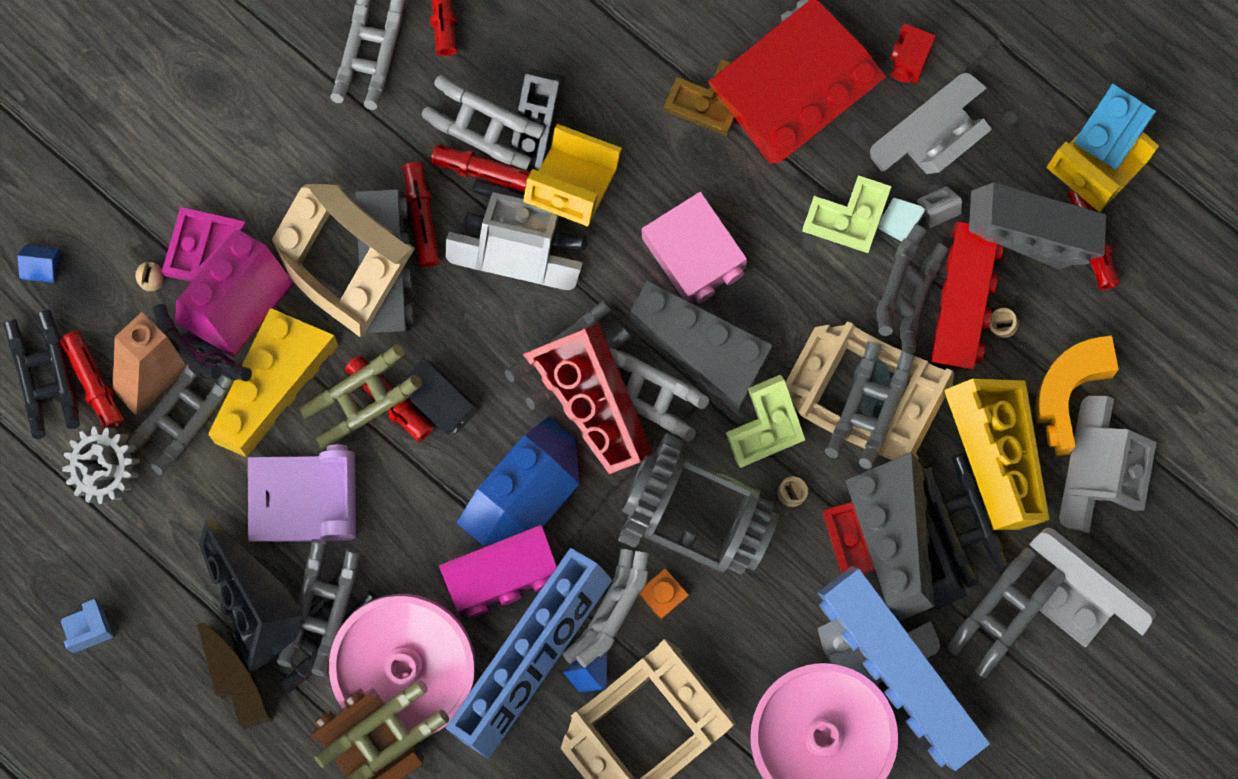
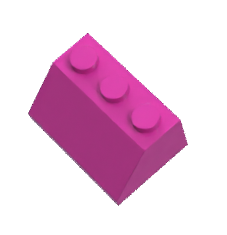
M236 228L177 298L175 323L235 358L261 326L269 309H274L291 289L293 281L265 244Z
M540 525L441 564L439 568L459 617L467 615V618L471 619L488 611L487 606L499 601L501 605L513 603L521 598L520 593L534 588L535 592L541 591L557 566L543 528Z

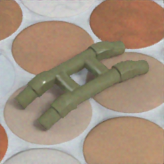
M395 344L350 377L299 406L305 419L337 402L340 403L345 412L347 420L315 437L321 449L353 434L363 425L406 400L414 391L421 387V379L416 375H412L406 381L387 392L378 374H382L391 368L396 361L404 356L405 351L401 345ZM366 383L376 401L360 411L350 392Z
M418 680L336 738L315 755L314 758L319 766L324 768L356 744L368 762L357 768L346 779H370L414 745L448 723L449 716L441 709L420 722L410 731L397 713L427 693L428 688L422 680ZM385 722L398 740L379 752L367 734Z

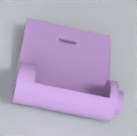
M329 445L326 447L327 451L321 452L319 456L248 457V543L312 542V539L347 541L356 539L355 453L348 451V446Z

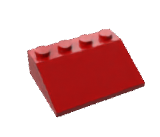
M809 0L711 78L708 83L768 163L773 164L786 159L886 76L867 50L818 0Z

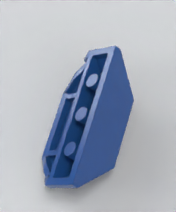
M549 416L523 435L478 487L458 519L457 525L484 547L540 525L544 528L580 486L576 438Z

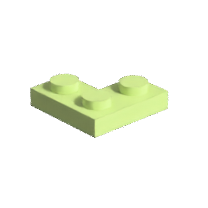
M858 175L847 207L814 196L802 231L869 253L891 186Z
M781 375L748 388L758 419L726 432L735 460L740 468L805 441L789 391Z

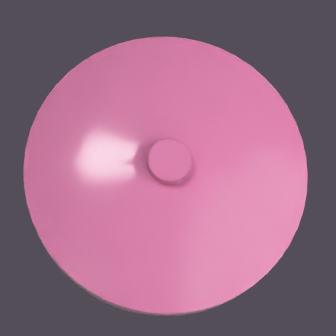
M412 594L382 596L357 609L338 631L329 658V676L332 690L342 709L346 707L343 701L360 688L365 693L373 687L383 702L386 703L405 688H408L418 680H422L428 688L427 693L397 713L409 731L441 709L448 714L450 722L472 690L475 679V654L469 635L463 625L449 610L439 603ZM448 723L437 729L435 732L444 728L446 725H448Z
M827 663L811 664L786 673L775 681L762 696L752 720L750 734L751 750L755 765L763 779H886L896 758L898 728L893 710L887 698L870 679L845 666Z

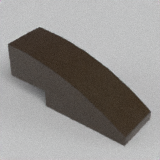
M205 623L197 624L215 694L220 698L232 697L238 723L244 729L272 721L265 698L251 672H248L242 659Z

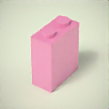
M701 192L642 228V240L681 297L689 303L697 301L700 304L714 295L716 287L724 282L730 285L744 275L743 270L746 269L747 258Z

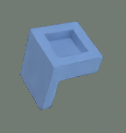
M96 599L81 604L82 611L61 620L67 638L64 644L66 649L72 653L114 638L103 606Z

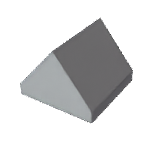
M947 186L917 200L918 205L926 209L924 217L930 228L961 215V197Z

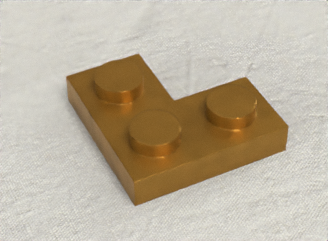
M721 59L715 75L728 66L730 62ZM676 77L663 107V112L728 136L735 119L711 86L707 89L679 77Z

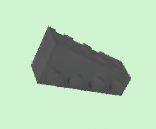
M993 182L971 190L969 232L983 237L986 241L997 243L1056 269H1062L1072 265H1086L1090 263L1091 259L1105 255L1106 214Z
M398 189L355 192L356 204L392 231L395 237L405 244H410L409 233L404 232V219L408 218L407 197H403V194ZM358 239L359 266L370 249L360 239ZM406 264L365 334L407 332L408 324H414L413 303H407V289H412L411 268H406Z
M649 281L645 283L630 310L632 324L663 351L668 352L679 362L682 368L688 373L693 374L705 385L706 389L714 396H718L737 416L739 415L750 395L748 388L755 386L771 356L773 345Z
M911 452L845 480L886 604L900 620L934 607L931 562L928 556V544H930L929 531L926 528L925 514L927 501L923 486L925 473L923 466Z

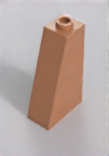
M143 312L115 336L112 390L137 417L178 380V376L186 366L167 336Z

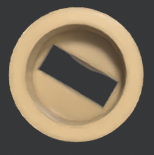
M144 262L136 270V281L143 290L156 291L164 284L165 276L158 264ZM152 268L149 275V281L148 283L144 282V279L146 276L147 269Z
M999 308L991 314L989 327L998 337L1008 338L1013 336L1018 330V318L1010 309ZM1013 323L1011 327L997 329V324Z
M795 476L788 477L778 487V499L785 506L796 507L806 499L808 487L801 478ZM786 486H788L789 492H790V494H791L793 500L790 499V497H789V495H788V493H787V491H786V489H785Z

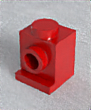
M903 23L899 39L896 41L889 59L895 62L891 76L901 82L908 83L912 81L918 84L936 35Z

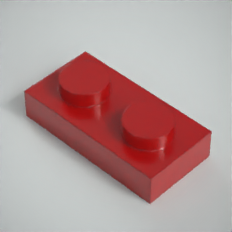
M853 502L823 510L822 515L841 574L851 566L859 568L863 575L875 572Z

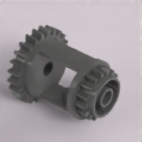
M666 433L653 457L645 456L631 484L621 510L627 516L620 530L618 541L636 548L641 537H644L722 573L727 568L739 574H744L746 568L754 571L765 554L778 522L779 515L772 512L774 503L759 497L760 490L681 455L683 441ZM683 467L744 494L727 529L716 558L693 548L697 535L688 530L683 531L679 541L655 531L673 494Z

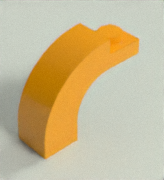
M1112 336L1089 339L1066 350L1052 364L1039 387L1035 402L1036 424L1050 422V425L1046 426V436L1049 447L1054 446L1056 456L1069 455L1076 447L1068 408L1071 392L1086 382L1111 379L1119 370Z

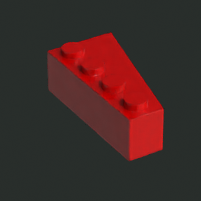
M957 222L952 228L951 238H954V243L951 245L950 252L948 253L946 263L948 275L942 287L940 298L941 313L937 317L930 362L974 370L975 363L981 364L984 355L985 343L979 342L981 329H988L992 309L986 307L988 293L994 294L997 285L998 273L992 272L994 260L1001 259L1004 246L986 241L983 237L969 232L968 223Z
M599 322L523 354L529 364H533L543 377L541 380L549 391L552 390L564 406L563 411L570 420L573 419L583 433V439L609 474L640 463L646 455L651 456L653 454Z

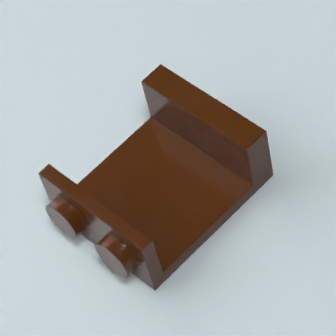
M373 687L365 693L360 688L343 701L346 707L334 714L332 710H329L314 722L317 728L313 730L310 736L314 742L319 739L326 748L336 738L347 732L385 703ZM385 722L367 734L379 752L398 740ZM356 744L334 759L346 777L368 762ZM414 745L370 779H402L422 765L424 756Z

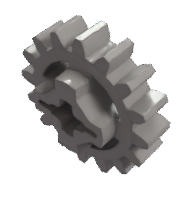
M92 427L91 431H80L81 440H70L69 442L74 449L73 452L64 453V457L70 460V465H66L62 469L64 472H71L72 476L66 481V484L77 485L74 495L85 496V501L88 503H97L98 501L99 504H108L111 502V499L121 500L123 498L122 491H131L133 489L132 485L128 482L129 479L138 478L139 476L137 472L132 470V465L140 463V459L131 457V453L135 451L136 446L125 445L128 436L126 434H117L116 428Z

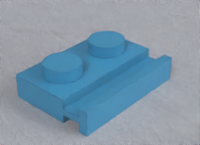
M1112 84L1073 143L1117 171L1156 111Z

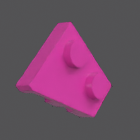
M180 207L163 265V275L192 282L236 228L242 232L246 231V222Z

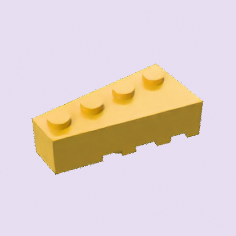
M270 308L242 366L251 369L252 377L246 382L234 380L208 435L213 442L247 457L276 423L277 417L296 399L297 393L309 379L311 380L320 370L319 367L326 358L332 355L339 347L335 336Z
M971 379L945 389L948 403L993 529L1020 530L1048 521L1049 514L1026 381Z

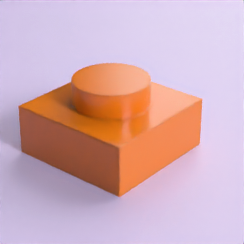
M666 569L648 582L642 593H639L640 597L661 621L689 598L686 591Z

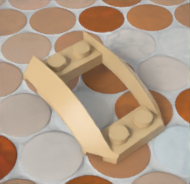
M306 184L298 192L272 241L286 273L294 283L325 312L359 337H363L415 248L395 237L392 231L365 212L343 191L345 188L341 185ZM330 214L348 231L370 247L341 299L323 286L302 265L303 260Z
M850 322L836 327H831L830 325L815 327L785 382L792 403L802 417L833 433L837 422L840 420V416L818 405V402L846 349L863 358L868 341L881 344L876 361L877 365L892 373L897 368L902 350L876 339ZM914 357L910 370V382L900 399L886 435L884 446L879 454L880 456L895 460L912 452L915 458L919 459L916 452L946 396L944 390L953 386L954 372L947 368L946 370L929 364L924 359ZM852 426V431L847 441L865 449L871 432Z
M664 639L654 650L637 662L607 689L571 715L572 719L568 732L564 736L561 750L584 779H635L593 725L650 679L695 734L640 779L672 778L735 725L730 709L723 707L680 654L683 650L669 640Z

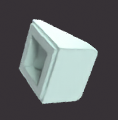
M893 198L877 228L902 242L908 236L913 226L920 223L926 209L919 205Z

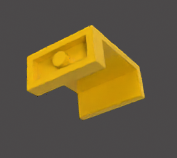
M557 124L550 151L539 171L532 169L527 179L523 202L589 226L617 172L622 148Z
M1143 132L1116 171L1074 144L1076 136L1069 144L1065 142L1057 150L1046 168L1097 211L1101 212L1149 162L1159 145Z

